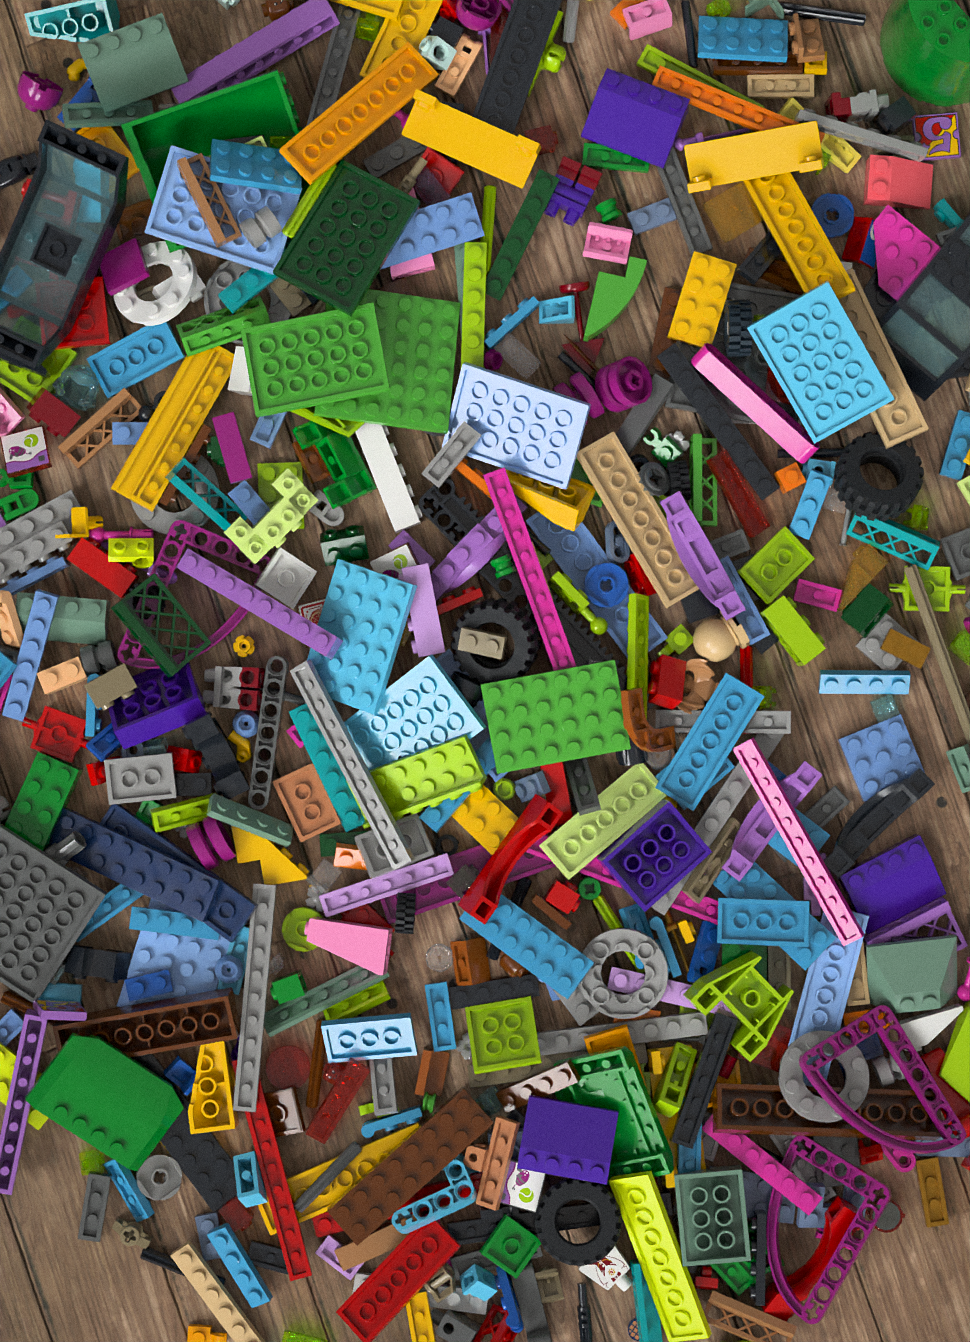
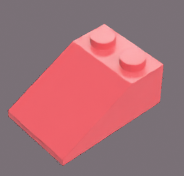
M870 155L866 160L863 205H889L891 207L930 210L933 165L894 156Z

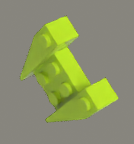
M753 951L700 977L683 994L705 1016L720 1001L725 1004L743 1023L732 1035L730 1044L749 1062L767 1046L794 993L792 989L784 984L775 990L758 973L754 966L762 958Z

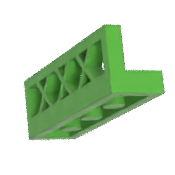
M261 296L249 300L234 312L235 315L229 316L232 312L226 307L176 325L187 356L189 357L242 338L241 329L271 323Z
M692 434L689 439L690 509L700 526L716 527L717 439L702 438V434ZM702 444H711V454L707 458L702 455ZM704 463L711 469V476L707 479L702 476V465ZM704 485L712 491V496L707 501L702 498V487ZM704 507L712 513V521H702V509Z

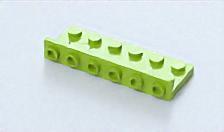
M467 734L369 770L395 821L401 819L404 814L409 812L411 815L422 811L423 807L429 805L430 807L438 806L445 799H457L464 792H476L482 788L483 783L487 779ZM351 790L365 819L364 823L362 824L363 828L366 829L368 827H371L353 791Z

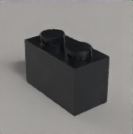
M902 96L880 113L875 121V127L880 131V134L886 136L896 135L911 123L917 113L907 99Z

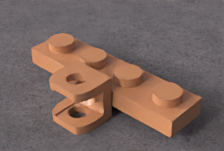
M497 1116L490 1145L477 1143L467 1147L463 1163L470 1169L479 1172L483 1171L475 1204L494 1211L499 1210L520 1122L503 1116Z

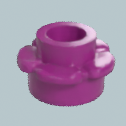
M490 349L484 354L483 364L486 369L493 371L501 367L503 357L500 352Z

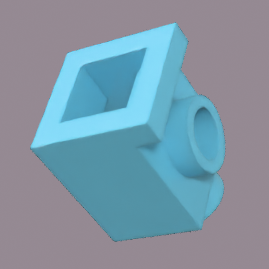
M809 459L806 463H802L801 472L806 482L811 470L816 467L821 468L822 473L834 478L836 462Z
M473 1264L460 1276L462 1293L464 1295L470 1293L474 1297L487 1301L498 1291L494 1274L476 1264Z

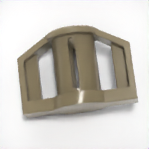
M119 1216L112 1226V1229L120 1235L121 1242L127 1246L137 1245L146 1249L153 1236L144 1232L143 1225L140 1222H136V1220L128 1222Z
M447 1262L424 1285L437 1303H440L456 1291L455 1273ZM450 1279V1286L439 1293L437 1288Z

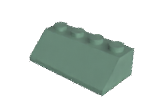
M17 592L16 611L24 634L35 594ZM59 596L47 640L98 645L100 642L107 641L111 601Z

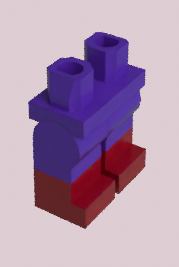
M563 156L555 175L560 181L544 214L555 218L559 209L564 210L566 215L563 222L574 226L579 218L582 219L601 180L602 173L584 165L575 187H573L582 164Z

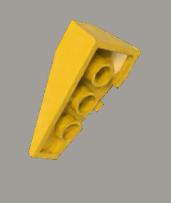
M225 1041L201 1045L191 1101L188 1108L190 1133L197 1134L235 1129L239 1125L238 1111L233 1110L234 1086Z

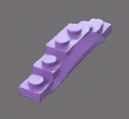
M678 491L660 501L667 514V524L676 551L697 587L712 604L720 609L726 621L745 611L746 608L725 568L682 493Z
M515 495L522 514L528 507ZM495 507L480 523H477L432 571L431 579L436 602L444 593L454 590L475 575L488 563L506 541Z
M806 761L802 762L795 773L779 781L794 809L823 775ZM761 799L756 802L741 824L733 842L731 855L721 867L739 882L778 830Z

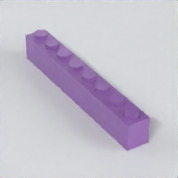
M309 0L299 7L292 9L281 18L274 20L263 29L254 32L251 36L235 44L222 54L215 56L204 65L197 67L194 71L187 74L189 82L174 87L171 90L178 102L182 103L250 79L339 25L340 22L327 0Z
M188 548L176 567L331 660L343 642L340 638Z
M27 1009L24 1016L0 1134V1193L12 1195L31 1108V1105L25 1100V1096L36 1083L48 1020L41 1019L33 1009Z

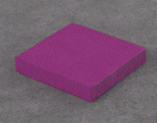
M137 238L105 253L100 264L107 292L111 296L150 276L140 242Z

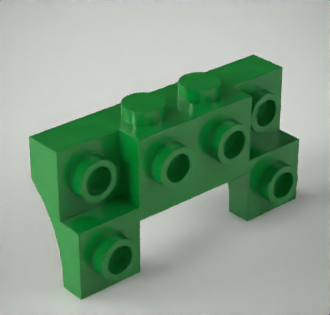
M313 421L299 425L292 430L302 450L316 445L335 483L325 487L323 491L332 509L346 505L354 499L370 494L377 489L351 437L344 436Z

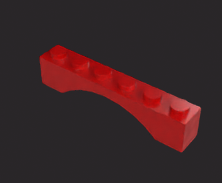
M535 794L460 900L458 906L483 924H486L498 907L504 884L517 861L532 844L551 832L563 815V812Z
M837 1196L825 1212L823 1235L812 1257L796 1272L786 1277L790 1287L801 1302L808 1297L809 1292L818 1282L859 1210L858 1207L840 1196ZM859 1227L852 1230V1236L860 1229ZM772 1282L765 1290V1306L761 1307L765 1313L787 1322L795 1313L786 1304L778 1291L776 1283Z

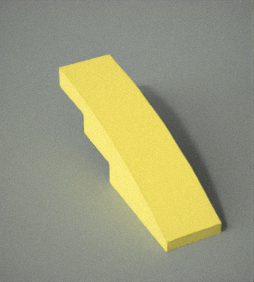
M792 97L788 99L777 114L794 120L798 111L804 108ZM825 133L821 143L823 156L846 174L849 173L862 156L844 139Z

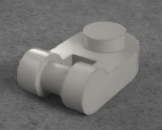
M317 489L314 495L318 501L309 511L325 524L331 527L339 526L345 516L341 507L332 509L326 495ZM321 502H324L326 507L321 512L317 507Z

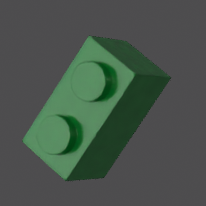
M300 969L275 978L270 991L273 999H278L279 1004L304 996L308 988Z

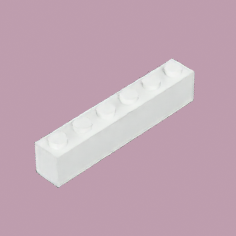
M365 423L356 431V435L395 533L421 524L419 518L423 516L419 506H414L411 497H414L410 484L405 485L402 478L406 476L402 463L397 465L394 456L398 455L394 443L389 444L386 438L390 434L387 426Z

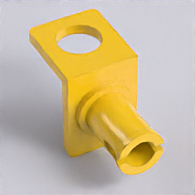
M87 507L71 508L72 534L55 535V538L89 537V529L103 527V523L96 524V521H103V518L99 515L88 516Z

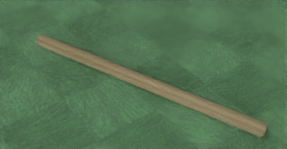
M916 564L905 567L904 572L965 739L970 747V710Z

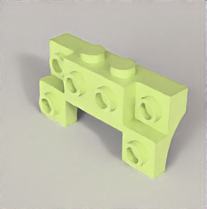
M288 468L271 484L283 497L252 528L239 516L223 532L254 564L274 546L280 547L287 539L285 535L290 530L294 532L303 523L301 519L318 501Z

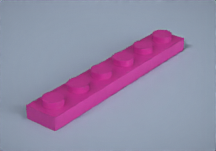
M713 1114L703 1125L702 1130L808 1216L822 1200L823 1197L745 1134L713 1133Z

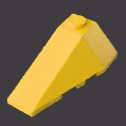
M506 470L515 495L553 523L575 531L583 521L596 492L594 486L571 478L569 486L565 490Z

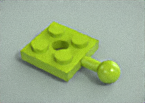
M559 571L555 573L547 582L548 586L577 616L581 613L590 622V629L594 634H604L608 629V623L604 618L596 617L587 607L590 604L587 601V595L581 589L576 590L571 585L573 582L567 574H561Z

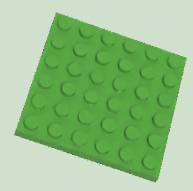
M368 289L359 305L374 302L391 391L317 405L314 407V416L447 434L460 303ZM325 303V312L338 310Z

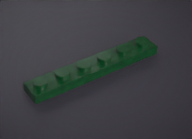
M539 169L486 278L487 295L501 301L560 181L559 178Z

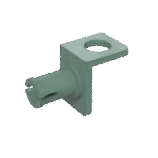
M748 0L749 4L745 6L746 18L770 5L780 20L784 19V9L777 0Z

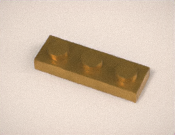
M932 1156L916 1159L915 1167L925 1225L927 1228L949 1224L938 1157Z

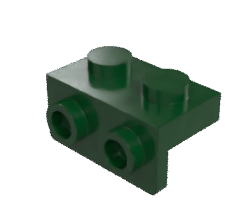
M350 525L345 529H329L324 533H320L325 566L336 565L337 559L347 562L369 559L363 525Z

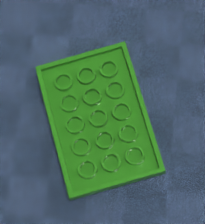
M374 302L358 305L352 317L340 310H333L241 329L257 418L391 391Z
M614 659L480 684L497 774L631 749L628 732L623 726L621 691Z

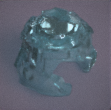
M87 365L70 366L52 384L55 390V397L62 402L83 411L96 407L99 380L91 367Z

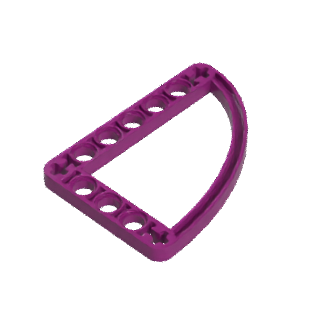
M176 520L170 526L150 573V576L154 573L156 574V569L159 565H166L169 568L168 576L160 578L157 575V577L167 588L184 546L188 544L258 574L252 587L262 591L261 588L255 585L262 574L259 571L260 567L256 564H253L252 568L248 567L251 563L249 558L245 563L238 562L236 553L240 549L231 540L184 520ZM183 524L184 529L187 530L186 534H181L178 539L183 540L182 545L176 541L169 540L170 535L175 538L177 531L174 530V527ZM199 532H203L207 536V542L204 545H198L194 540L195 535ZM219 541H224L228 545V550L225 554H219L215 550V545ZM169 544H174L178 548V553L174 557H168L165 554V548ZM264 555L259 561L262 562L263 559H266V564H268L271 558ZM153 580L146 586V595H148L147 590L150 586H157ZM140 597L135 610L141 608L142 597ZM145 598V606H148L151 611L157 612L158 599ZM239 605L228 620L208 637L211 644L195 657L219 643L244 618L248 610ZM151 614L148 619H143V623L150 627L155 615ZM127 628L117 652L118 659L124 664L137 668H160L152 658L138 657L142 645L130 637V631ZM126 639L132 643L139 644L138 648L132 647L131 653L134 654V657L124 660V655L121 654V651L128 649L129 644H125ZM202 641L201 643L195 645V646L192 647V648H198V647H200L204 642ZM188 650V656L194 651ZM185 651L172 655L177 664L184 660Z
M880 1005L871 1009L800 1055V1068L821 1097L851 1126L874 1141L907 1153L927 1154L951 1149L965 1140L966 1132L889 1007ZM883 1012L885 1016L879 1020L877 1016ZM861 1021L868 1024L869 1030L867 1033H862L859 1030V1023ZM887 1023L892 1024L891 1026H888L885 1029L883 1028V1026L887 1025ZM891 1029L898 1033V1040L896 1042L891 1041L888 1037ZM843 1032L848 1033L851 1037L849 1045L841 1041ZM875 1032H878L943 1140L936 1142L909 1141L879 1129L846 1104L832 1089L818 1069ZM825 1044H830L833 1047V1054L831 1056H827L824 1053L823 1046ZM902 1049L909 1051V1061H904L901 1058L900 1053ZM818 1054L820 1058L813 1061L811 1065H807L806 1061H808V1058ZM914 1069H919L922 1072L921 1081H916L913 1078L912 1073ZM927 1088L934 1092L935 1097L932 1101L927 1100L925 1097V1090ZM939 1108L946 1111L947 1117L944 1121L937 1117ZM952 1122V1124L948 1125L949 1127H944L945 1124ZM956 1130L958 1133L956 1138H951L952 1131Z
M796 1136L781 1164L792 1171L795 1161L799 1156L865 1197L804 1305L793 1292L783 1270L779 1249V1219L783 1195L774 1187L772 1189L766 1226L767 1252L772 1276L778 1291L793 1312L806 1323L816 1324L826 1314L888 1205L892 1194L887 1185L810 1137ZM805 1140V1145L810 1149H813L814 1145L816 1146L810 1158L808 1157L809 1151L805 1149L799 1151L798 1141L803 1142ZM819 1151H824L827 1154L828 1159L824 1164H819L816 1161V1154ZM839 1163H843L847 1167V1173L842 1177L838 1176L835 1172V1167ZM859 1175L864 1176L867 1180L866 1186L862 1189L855 1185V1178ZM883 1188V1194L886 1195V1198H880L877 1202L878 1205H881L879 1209L876 1205L869 1203V1200L871 1199L874 1202L877 1198L875 1190ZM867 1207L875 1211V1218L871 1221L866 1220L863 1216V1211ZM856 1227L861 1228L864 1232V1237L860 1241L852 1237V1230ZM844 1247L850 1248L853 1253L852 1258L848 1261L841 1257L840 1252ZM832 1267L840 1269L841 1278L839 1280H833L830 1277L829 1271ZM821 1287H826L830 1291V1297L827 1300H822L818 1296V1290ZM817 1303L823 1304L824 1308L818 1306L815 1312L818 1317L810 1319V1313L807 1312L808 1309H813Z

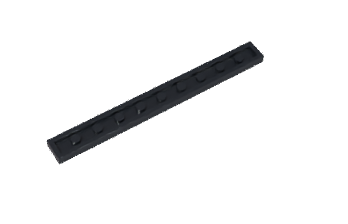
M659 1192L668 1216L673 1215L670 1192ZM589 1202L563 1206L557 1217L559 1231L600 1225L599 1213ZM523 1211L519 1212L518 1216H509L534 1235L537 1234L535 1212ZM480 1217L447 1222L448 1232L460 1245L485 1242L502 1218L481 1220Z

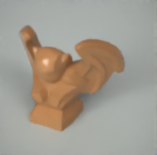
M694 658L686 662V671L693 672L694 677L686 674L683 693L689 694L683 697L682 702L677 705L685 713L692 714V710L704 708V701H709L719 683H715L711 679V677L715 676V673L706 664L708 662L706 659Z

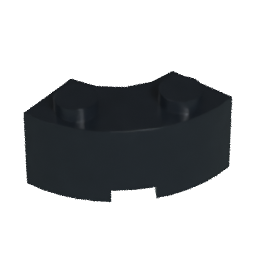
M73 945L66 957L64 972L72 973L73 978L86 979L87 976L105 978V982L118 983V980L127 979L132 953L114 949L101 950L93 949L91 946Z

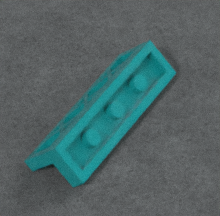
M184 457L165 476L169 482L224 531L231 526L227 521V511H237L244 521L247 519V516L236 504ZM186 465L190 469L191 479H180L176 474ZM194 473H195L199 478L194 479ZM194 482H205L207 493L197 494ZM210 488L216 493H210ZM220 496L223 501V508L213 509L211 507V497ZM202 497H207V502ZM226 502H227L231 507L226 508Z
M854 514L846 532L847 535L907 562L916 564L925 570H929L940 547V541L891 519L879 521V518H875L874 521L867 520L866 516L862 515L860 518ZM858 520L867 525L869 532L859 534L852 530ZM880 531L887 533L889 541L884 543L877 542L874 533ZM903 540L908 543L910 550L905 552L897 551L894 543ZM923 549L931 553L926 563L917 559L916 551Z
M638 1259L629 1260L639 1342H663L660 1317Z

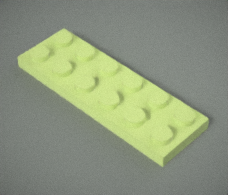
M644 763L634 765L598 795L601 810L581 816L578 812L539 846L569 880L668 795L655 788L659 781Z

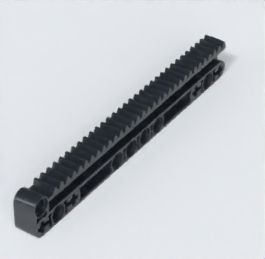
M446 479L443 484H449L452 488L451 492L448 495H442L439 492V488L433 485L420 498L419 508L455 547L460 540L454 541L456 538L455 534L452 531L450 534L446 532L452 529L456 523L458 526L455 527V530L459 534L465 533L463 536L465 537L484 517L477 518L478 510L470 511L472 504L464 505L466 498H458L455 495L453 481ZM433 500L434 508L438 511L439 507H441L443 510L437 512L435 517L432 518L431 515L434 512L429 507L424 509V501L430 502ZM440 516H449L451 519L450 524L445 527L439 525L438 519ZM503 543L496 554L478 573L502 598H506L507 602L514 601L518 596L525 597L527 605L524 608L529 611L527 616L530 617L533 612L518 571L497 579L495 576L496 570L490 564L491 561L499 557L511 554V551L507 550L508 543ZM512 557V565L516 566ZM502 580L511 582L512 588L508 592L500 590L499 583ZM553 595V603L576 666L611 660L613 654H605L607 647L599 648L601 641L593 642L592 640L595 635H587L586 633L589 628L581 629L582 621L574 622L576 614L569 616L570 608L562 609L564 602L560 601L557 603L558 595ZM615 660L620 691L627 690V675L623 674L625 666L618 668L619 660ZM647 693V711L654 706V704L648 702L649 693Z

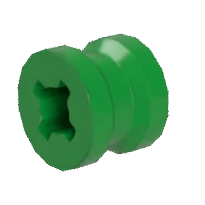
M615 198L608 199L595 207L596 211L602 216L601 221L603 224L612 222L623 215L622 211L616 206L617 201Z
M511 554L504 555L490 562L491 566L496 570L495 576L497 579L517 571L516 566L512 565Z
M585 877L580 880L578 891L583 898L592 900L599 896L601 886L595 878Z

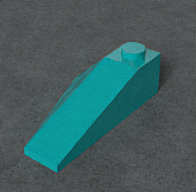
M80 0L24 14L30 36L69 40L70 42H86L119 29L120 21L116 0Z

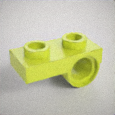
M108 538V561L132 562L137 568H149L154 562V538Z

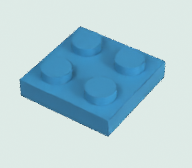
M795 808L794 810L817 851H819L830 837V834ZM777 830L768 844L798 867Z

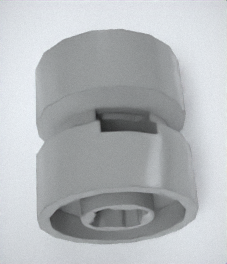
M266 206L255 213V219L247 218L239 224L242 233L255 249L266 242V236L273 238L282 231L278 220Z
M901 1050V1058L904 1061H907L903 1051ZM889 1053L888 1058L881 1056L871 1060L882 1088L894 1084L895 1079L900 1081L906 1079L891 1053Z

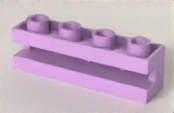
M429 564L402 568V574H398L399 580L417 585L410 608L411 618H407L409 632L414 631L415 640H411L413 654L418 653L420 658L431 654L446 653Z

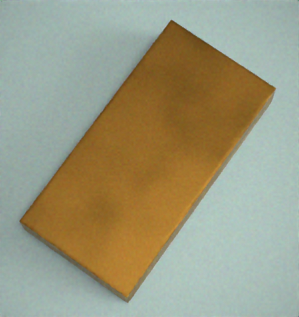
M891 628L880 647L881 650L919 669L922 668L931 649Z

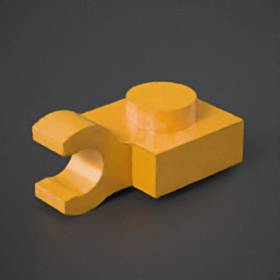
M189 1324L187 1342H227V1333L212 1332V1325Z

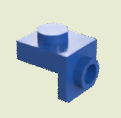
M178 1055L163 1073L168 1079L179 1086L183 1094L187 1096L192 1091L196 1069Z

